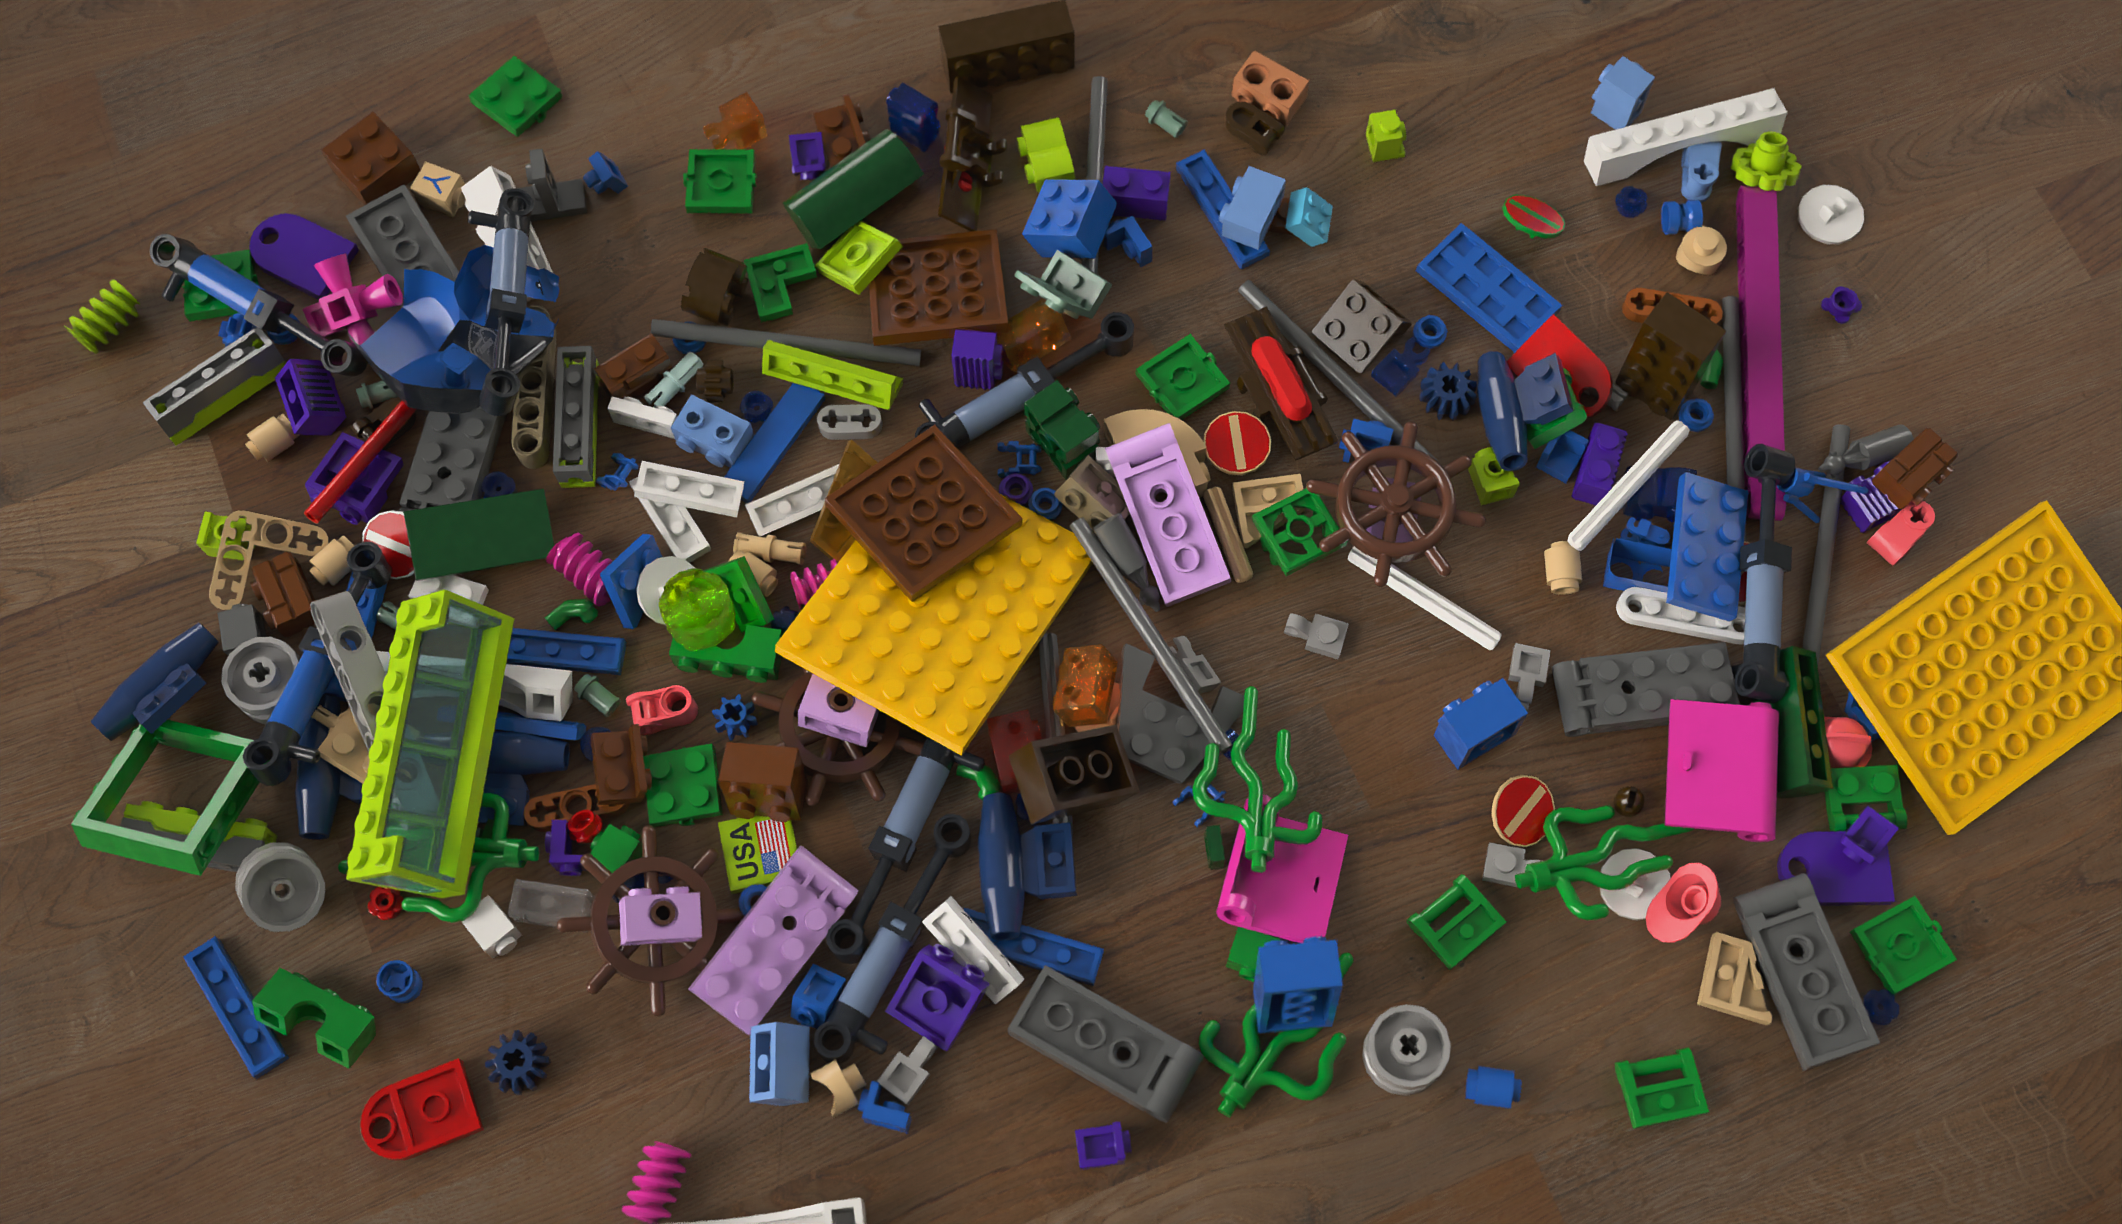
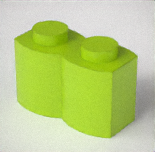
M1059 117L1021 126L1022 137H1017V144L1020 156H1027L1029 164L1024 165L1028 184L1034 183L1038 193L1045 180H1075L1073 163Z

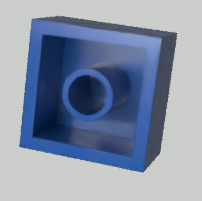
M1045 180L1022 235L1041 257H1053L1056 251L1059 250L1072 258L1095 259L1117 202L1099 180Z
M1504 678L1494 684L1490 680L1484 682L1473 690L1474 696L1464 702L1461 698L1456 699L1443 709L1444 714L1438 720L1439 724L1433 736L1457 770L1516 735L1528 712Z

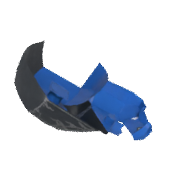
M483 245L469 251L455 282L436 272L422 269H404L403 307L361 345H358L348 333L350 339L376 374L408 407L447 413H466L481 407L479 396L486 374L494 369L497 330L485 328L486 307L490 297L494 247ZM527 265L525 294L527 297L556 302L560 292L559 276L545 268L538 270ZM526 307V315L520 333L511 332L508 370H511L518 377L543 349L553 341L554 329L559 318L555 324L544 313Z

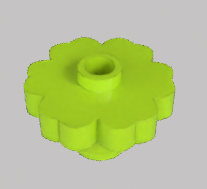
M1770 131L1762 133L1755 143L1748 145V148H1738L1733 156L1731 169L1736 171V179L1742 181L1747 186L1758 185L1765 191H1782L1785 185L1794 186L1801 171V165L1796 162L1797 156L1789 153L1787 138L1780 133Z

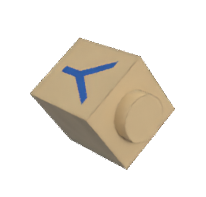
M428 162L424 163L410 188L419 205L450 217H454L458 208L463 207L466 201L461 189L465 185L461 175Z

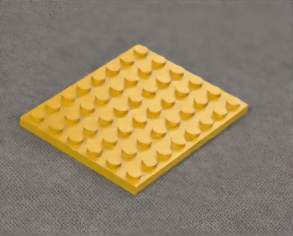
M1001 495L1023 518L1022 526L913 602L858 541L855 540L776 643L775 653L962 756L1093 562L1073 532Z
M2047 500L2038 503L1826 654L1834 669L1947 835H1954L2122 711V609Z

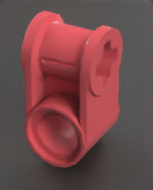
M1911 501L1896 516L1879 528L1867 541V544L1892 566L1896 565L1933 524L1935 520L1934 509L1925 501H1922L1917 506ZM1914 518L1917 522L1914 523L1911 520Z
M673 685L653 691L637 692L626 698L627 706L631 707L633 724H639L640 735H651L661 730L690 724L698 714L696 701L690 692L680 685ZM686 700V705L682 710L672 711V706L676 701Z

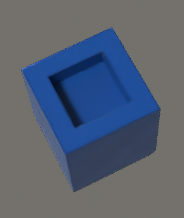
M1571 430L1548 442L1536 468L1567 483L1582 458L1589 440Z

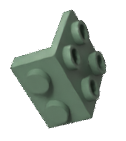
M1059 250L1054 254L1041 278L1017 270L1014 275L1022 281L1020 287L1033 296H1041L1046 299L1045 304L1061 314L1064 312L1075 319H1078L1080 315L1093 319L1113 285Z

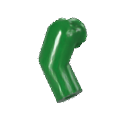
M1718 350L1715 351L1702 375L1700 384L1707 389H1715L1718 386L1723 366V357Z
M588 598L569 599L544 618L554 630H557L572 617L579 616L584 623H590L598 616V610L593 606L594 602Z
M958 764L956 776L976 781L980 788L978 797L982 801L984 796L1000 792L1001 784L992 768L985 765L983 770L978 772Z

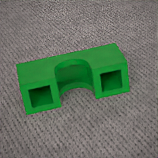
M677 615L669 656L674 666H677L679 670L689 673H696L698 669L712 671V674L724 678H730L733 674L746 676L748 680L758 683H765L767 679L778 680L782 656L775 653V645L783 635L782 630L746 625L743 640L733 648L723 649L715 645L717 630L712 620Z
M281 967L252 1000L255 1020L285 1036L302 1021L316 1020L323 1023L316 1032L318 1053L348 1069L352 1067L376 1036L375 1018L367 1008L361 1005L354 1006L342 1000L333 990L328 988L323 990L311 984L302 974L297 972L290 973Z

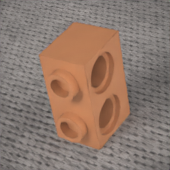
M1253 51L1233 79L1232 97L1236 98L1238 102L1252 104L1287 126L1307 98L1309 80ZM1250 82H1257L1259 84L1255 85L1251 84ZM1278 97H1285V98H1287V99H1286V100H1281V99H1278Z

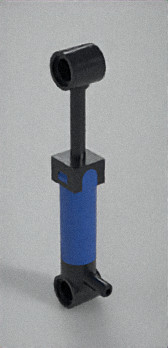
M161 234L152 241L150 246L152 261L156 265L173 272L161 294L164 299L171 302L174 301L182 284L187 280L244 315L243 319L261 330L280 334L282 328L320 350L321 362L328 371L353 377L362 374L366 369L368 362L354 343L341 339L329 341L289 316L295 306L293 303L276 293L269 292L196 248L191 241L169 234ZM347 352L346 362L343 364L342 357L344 353Z
M373 542L358 543L348 552L347 564L353 572L352 577L354 579L348 592L352 595L357 606L366 588L377 589L387 584L392 575V568L381 549ZM309 626L302 639L299 649L303 655L260 737L249 743L243 753V762L257 780L265 786H275L287 779L292 769L290 758L312 764L317 763L320 759L319 750L298 745L335 672L318 629ZM340 639L342 647L352 651L345 639Z

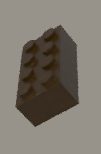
M1066 0L938 26L942 64L950 94H953L954 80L958 76L982 88L1001 86L1006 82L1020 79L1030 80L1039 75L1062 73L1068 69L1075 68L1074 28Z
M1667 292L1643 322L1615 384L1627 392L1628 396L1636 397L1647 404L1655 414L1672 420L1693 393L1722 341L1726 330Z

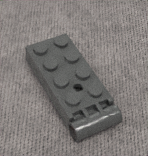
M405 184L346 215L382 276L390 274L399 284L403 295L401 308L404 304V269H422L436 272L455 282L459 274L458 269Z
M481 407L466 413L429 411L400 500L402 507L399 511L404 512L481 499L506 415L493 416L485 412Z
M1725 642L1580 658L1579 661H1564L1551 667L1564 733L1568 737L1669 725L1671 699L1740 705ZM1621 687L1629 689L1631 694L1623 692Z
M1803 873L1733 898L1736 912L1743 923L1741 926L1747 940L1752 942L1756 961L1803 1071L1878 1045L1880 1041L1808 876ZM1790 947L1798 948L1801 952V957L1792 956Z
M1046 965L1043 967L1008 1028V1035L1165 1123L1169 1122L1204 1058V1055L1193 1047L1175 1039ZM1121 1050H1126L1130 1053L1131 1057L1127 1061H1121L1117 1058V1053Z

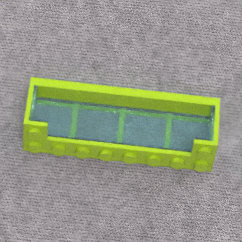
M444 589L403 601L397 611V626L394 640L389 649L390 661L387 675L383 680L384 691L381 706L376 715L375 737L369 750L370 762L367 777L362 785L363 797L360 812L355 821L356 832L353 847L348 856V873L346 880L438 898L465 895L514 623L513 617Z

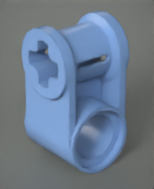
M1707 142L1683 148L1681 191L1687 200L1704 202L1710 197L1712 185L1716 182L1719 174L1721 142Z

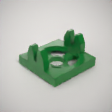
M1307 488L1252 515V521L1261 534L1260 542L1263 551H1269L1270 563L1275 566L1279 564L1285 576L1347 546L1348 541L1329 552H1324L1320 547H1317L1312 539L1314 528L1322 525V536L1324 538L1340 528L1319 494L1310 493ZM1294 507L1307 508L1313 511V516L1309 518L1304 515H1298ZM1283 512L1288 520L1286 530L1274 535V523L1278 515ZM1295 521H1304L1309 525L1310 532L1304 537H1297L1291 533L1290 525ZM1290 540L1302 543L1307 554H1292L1281 548L1280 545Z

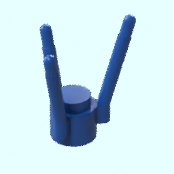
M1795 467L1791 479L1786 484L1777 486L1780 491L1785 493L1783 497L1785 502L1793 504L1815 523L1820 522V517L1799 500V497L1809 495L1813 491L1815 484L1850 492L1868 493V488L1828 479L1825 478L1826 475L1824 473Z

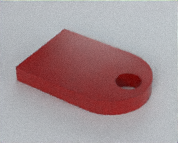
M1552 314L1507 360L1508 366L1519 376L1525 370L1524 367L1556 353L1562 361L1563 368L1567 369L1571 375V387L1578 403L1583 405L1580 397L1585 389L1594 388L1599 394L1597 403L1591 407L1583 406L1587 414L1586 419L1600 413L1611 398L1613 391L1611 373L1606 364L1556 315Z
M460 1058L378 1090L366 1103L360 1122L362 1137L366 1145L379 1156L394 1161H403L417 1157L484 1130L463 1060ZM381 1119H388L391 1123L390 1133L383 1139H376L373 1135L375 1123Z

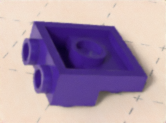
M343 432L340 434L305 483L311 503L365 443L364 441ZM381 450L332 508L340 511V515L349 523L357 525L360 521L368 524L387 501L386 490L404 466L402 458Z
M928 944L918 952L885 1012L947 1052L954 1044L967 1019L974 1013L990 983L983 980L985 974L978 967L971 964H966L963 967L952 959L954 953L949 948L941 944H935L934 947Z

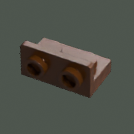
M849 93L842 95L844 105L813 113L818 132H822L823 147L830 168L871 140L868 130H861L859 123L864 122L862 112L858 103L852 104Z
M631 724L629 731L592 733L591 747L598 805L641 803L647 790L651 789L652 780L650 769H645L643 756L647 755V739L645 735H640L639 724Z

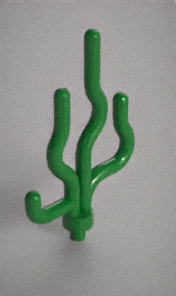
M1249 686L1244 691L1242 731L1233 743L1231 750L1232 765L1248 785V811L1233 804L1213 801L1207 794V788L1216 777L1218 770L1219 746L1215 743H1209L1205 748L1204 767L1195 778L1192 791L1194 801L1205 813L1235 820L1243 826L1246 833L1245 857L1252 861L1251 870L1261 873L1266 871V862L1274 859L1275 841L1298 845H1307L1314 842L1321 833L1322 815L1317 811L1311 812L1308 816V826L1305 830L1276 826L1278 812L1294 800L1298 790L1297 776L1290 764L1291 734L1286 729H1281L1277 733L1276 769L1283 781V791L1266 804L1262 814V781L1245 758V752L1255 738L1258 707V689L1254 686Z
M483 793L481 807L493 808L495 812L491 839L475 836L473 851L476 852H472L470 867L475 868L468 882L465 902L457 908H451L438 899L407 897L402 901V908L405 911L429 912L442 921L452 923L464 921L471 917L478 909L485 878L491 871L497 868H523L527 861H538V847L527 846L525 839H506L509 806L504 798L493 793ZM389 826L385 831L386 837L400 835L406 841H421L431 839L434 831L431 827L418 826L407 831L403 830L401 826ZM342 860L338 864L340 873H348V860ZM427 865L415 872L426 875ZM388 875V876L393 877V878L396 879V880H402V881L417 883V882H414V881H411V880H407V879H404V878H401V877H398V876Z
M1609 805L1587 810L1573 807L1558 808L1546 816L1543 825L1545 836L1553 850V856L1544 862L1539 861L1527 864L1524 873L1515 875V883L1519 889L1529 887L1534 893L1556 887L1573 915L1584 920L1602 919L1609 915V907L1604 903L1592 906L1583 904L1571 883L1584 881L1607 890H1621L1631 886L1640 876L1671 868L1673 859L1669 855H1662L1638 861L1629 865L1621 874L1615 876L1606 875L1585 866L1597 864L1605 860L1612 852L1614 844L1621 839L1639 842L1653 841L1690 832L1695 828L1665 826V823L1650 827H1638L1628 824L1617 825L1605 832L1595 849L1567 856L1568 849L1558 829L1559 823L1565 821L1579 824L1596 823L1613 818L1615 811Z
M1347 952L1342 953L1339 957L1342 979L1354 961L1353 956ZM1253 1004L1246 1012L1242 1022V1034L1246 1051L1240 1062L1237 1063L1214 1047L1213 1041L1220 1031V1024L1216 1020H1210L1199 1036V1049L1201 1054L1210 1063L1230 1075L1219 1092L1224 1100L1218 1107V1111L1230 1118L1236 1108L1244 1110L1255 1092L1265 1085L1279 1087L1300 1100H1314L1323 1096L1333 1081L1334 1062L1346 1044V1036L1341 1032H1337L1332 1036L1319 1059L1317 1080L1312 1085H1302L1288 1075L1270 1069L1287 1045L1309 1040L1315 1037L1323 1027L1278 1033L1258 1060L1260 1040L1257 1033L1255 1004Z

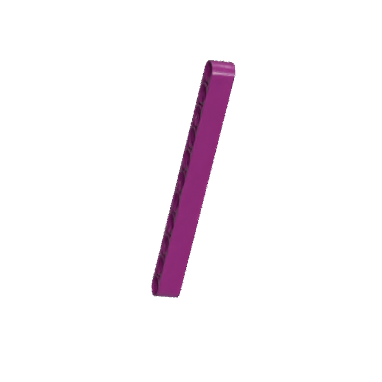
M1740 186L1736 200L1744 463L1749 450L1756 444L1762 443L1785 451L1777 191H1765L1757 186ZM1744 467L1745 490L1748 491L1746 519L1760 520L1762 483H1759L1758 479L1748 476ZM1777 485L1775 521H1782L1786 511V502L1783 500L1785 493L1780 491Z

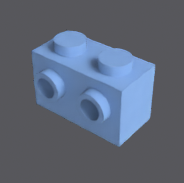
M1622 56L1614 66L1609 64L1600 75L1599 81L1601 84L1592 96L1595 103L1591 114L1615 130L1630 126L1641 113L1655 77L1645 71L1638 63L1631 62Z
M1248 166L1244 177L1238 176L1232 189L1234 197L1231 203H1225L1221 210L1219 222L1223 223L1222 236L1259 250L1284 197L1286 179Z
M692 394L671 426L676 444L681 449L689 453L697 451L705 455V458L710 463L718 467L725 465L731 468L754 437L750 422Z
M772 1022L751 1027L749 1102L778 1106L809 1102L810 1045L808 1026Z

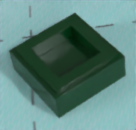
M1220 825L1207 826L1204 841L1208 867L1211 870L1223 869L1225 856Z

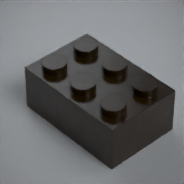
M1117 725L1033 741L1008 756L1031 824L1114 806L1140 792Z

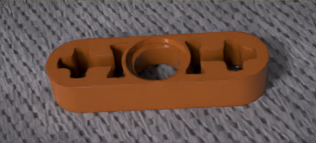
M1645 288L1632 289L1628 292L1623 302V314L1633 322L1643 323L1655 307L1653 306L1654 302L1659 303L1667 292ZM1670 293L1700 314L1702 311L1708 312L1710 320L1717 325L1719 324L1723 311L1716 301ZM1635 300L1641 301L1642 310L1636 309Z
M596 784L534 797L524 808V818L534 830L547 832L551 831L552 820H570L573 815L568 813V804L574 798H584L587 801L585 810H591L594 814L599 815L601 819L623 814L628 809L630 803L616 804L615 806L598 805L596 803L599 810L595 811V804L591 795L595 794L597 798ZM557 802H560L559 808L564 816L559 819V815L556 812L548 813L545 815V821L542 822L537 817H533V815L539 813V807L542 806L547 811L558 810Z

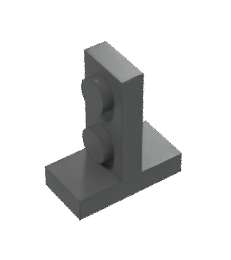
M543 148L529 150L531 164H526L525 169L528 183L533 184V186L518 189L524 190L533 199L534 207L530 222L588 214L583 179L556 182Z

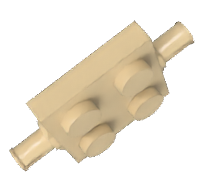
M374 703L368 704L369 712L376 716L380 707ZM319 705L311 718L329 728L328 736L317 749L320 752V757L359 782L364 783L370 762L369 752L350 707L339 716H336L322 707V705ZM408 725L413 740L416 742L420 732ZM396 770V774L400 772L411 779V775L406 770Z

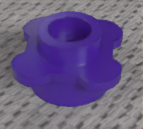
M1839 286L1834 289L1833 294L1829 298H1824L1821 301V308L1835 316L1836 322L1845 324L1848 322L1851 314L1861 310L1862 303L1858 300L1854 291Z

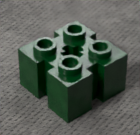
M1056 380L1024 402L1025 415L1027 416L1025 429L1037 446H1040L1041 450L1048 454L1051 463L1067 480L1088 455L1093 460H1096V447H1099L1098 444L1100 443V425L1090 412L1085 414L1083 410L1080 411L1077 408L1079 400L1076 394L1069 387L1065 389Z

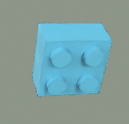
M1308 187L1293 191L1290 196L1285 228L1311 247L1326 243L1328 241L1333 206Z

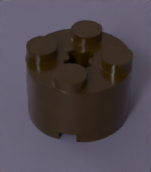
M704 248V253L700 252L689 272L685 285L689 286L690 294L689 297L682 295L681 310L713 323L729 326L736 309L732 304L736 296L742 297L748 284V279L745 278L747 265L734 258Z

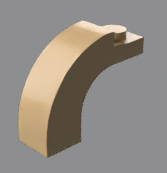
M1147 409L1125 411L1104 419V435L1109 446L1170 423L1199 498L1204 496V491L1207 490L1208 482L1211 480L1209 471L1204 463L1207 447L1200 436L1188 424L1170 414Z

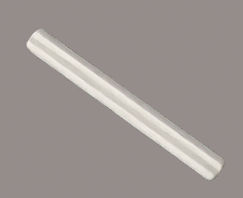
M1679 420L1674 421L1569 534L1568 543L1578 551L1583 550L1687 438L1689 428Z
M1354 546L1348 555V560L1374 577L1378 559L1364 554ZM1391 564L1386 585L1488 650H1493L1502 636L1499 631Z

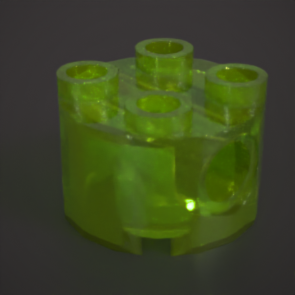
M692 568L678 572L664 585V591L659 598L658 604L661 617L670 635L677 643L683 645L685 649L696 651L716 646L735 629L736 612L733 601L730 598L727 585L718 575L713 572L711 574L703 572L702 569Z

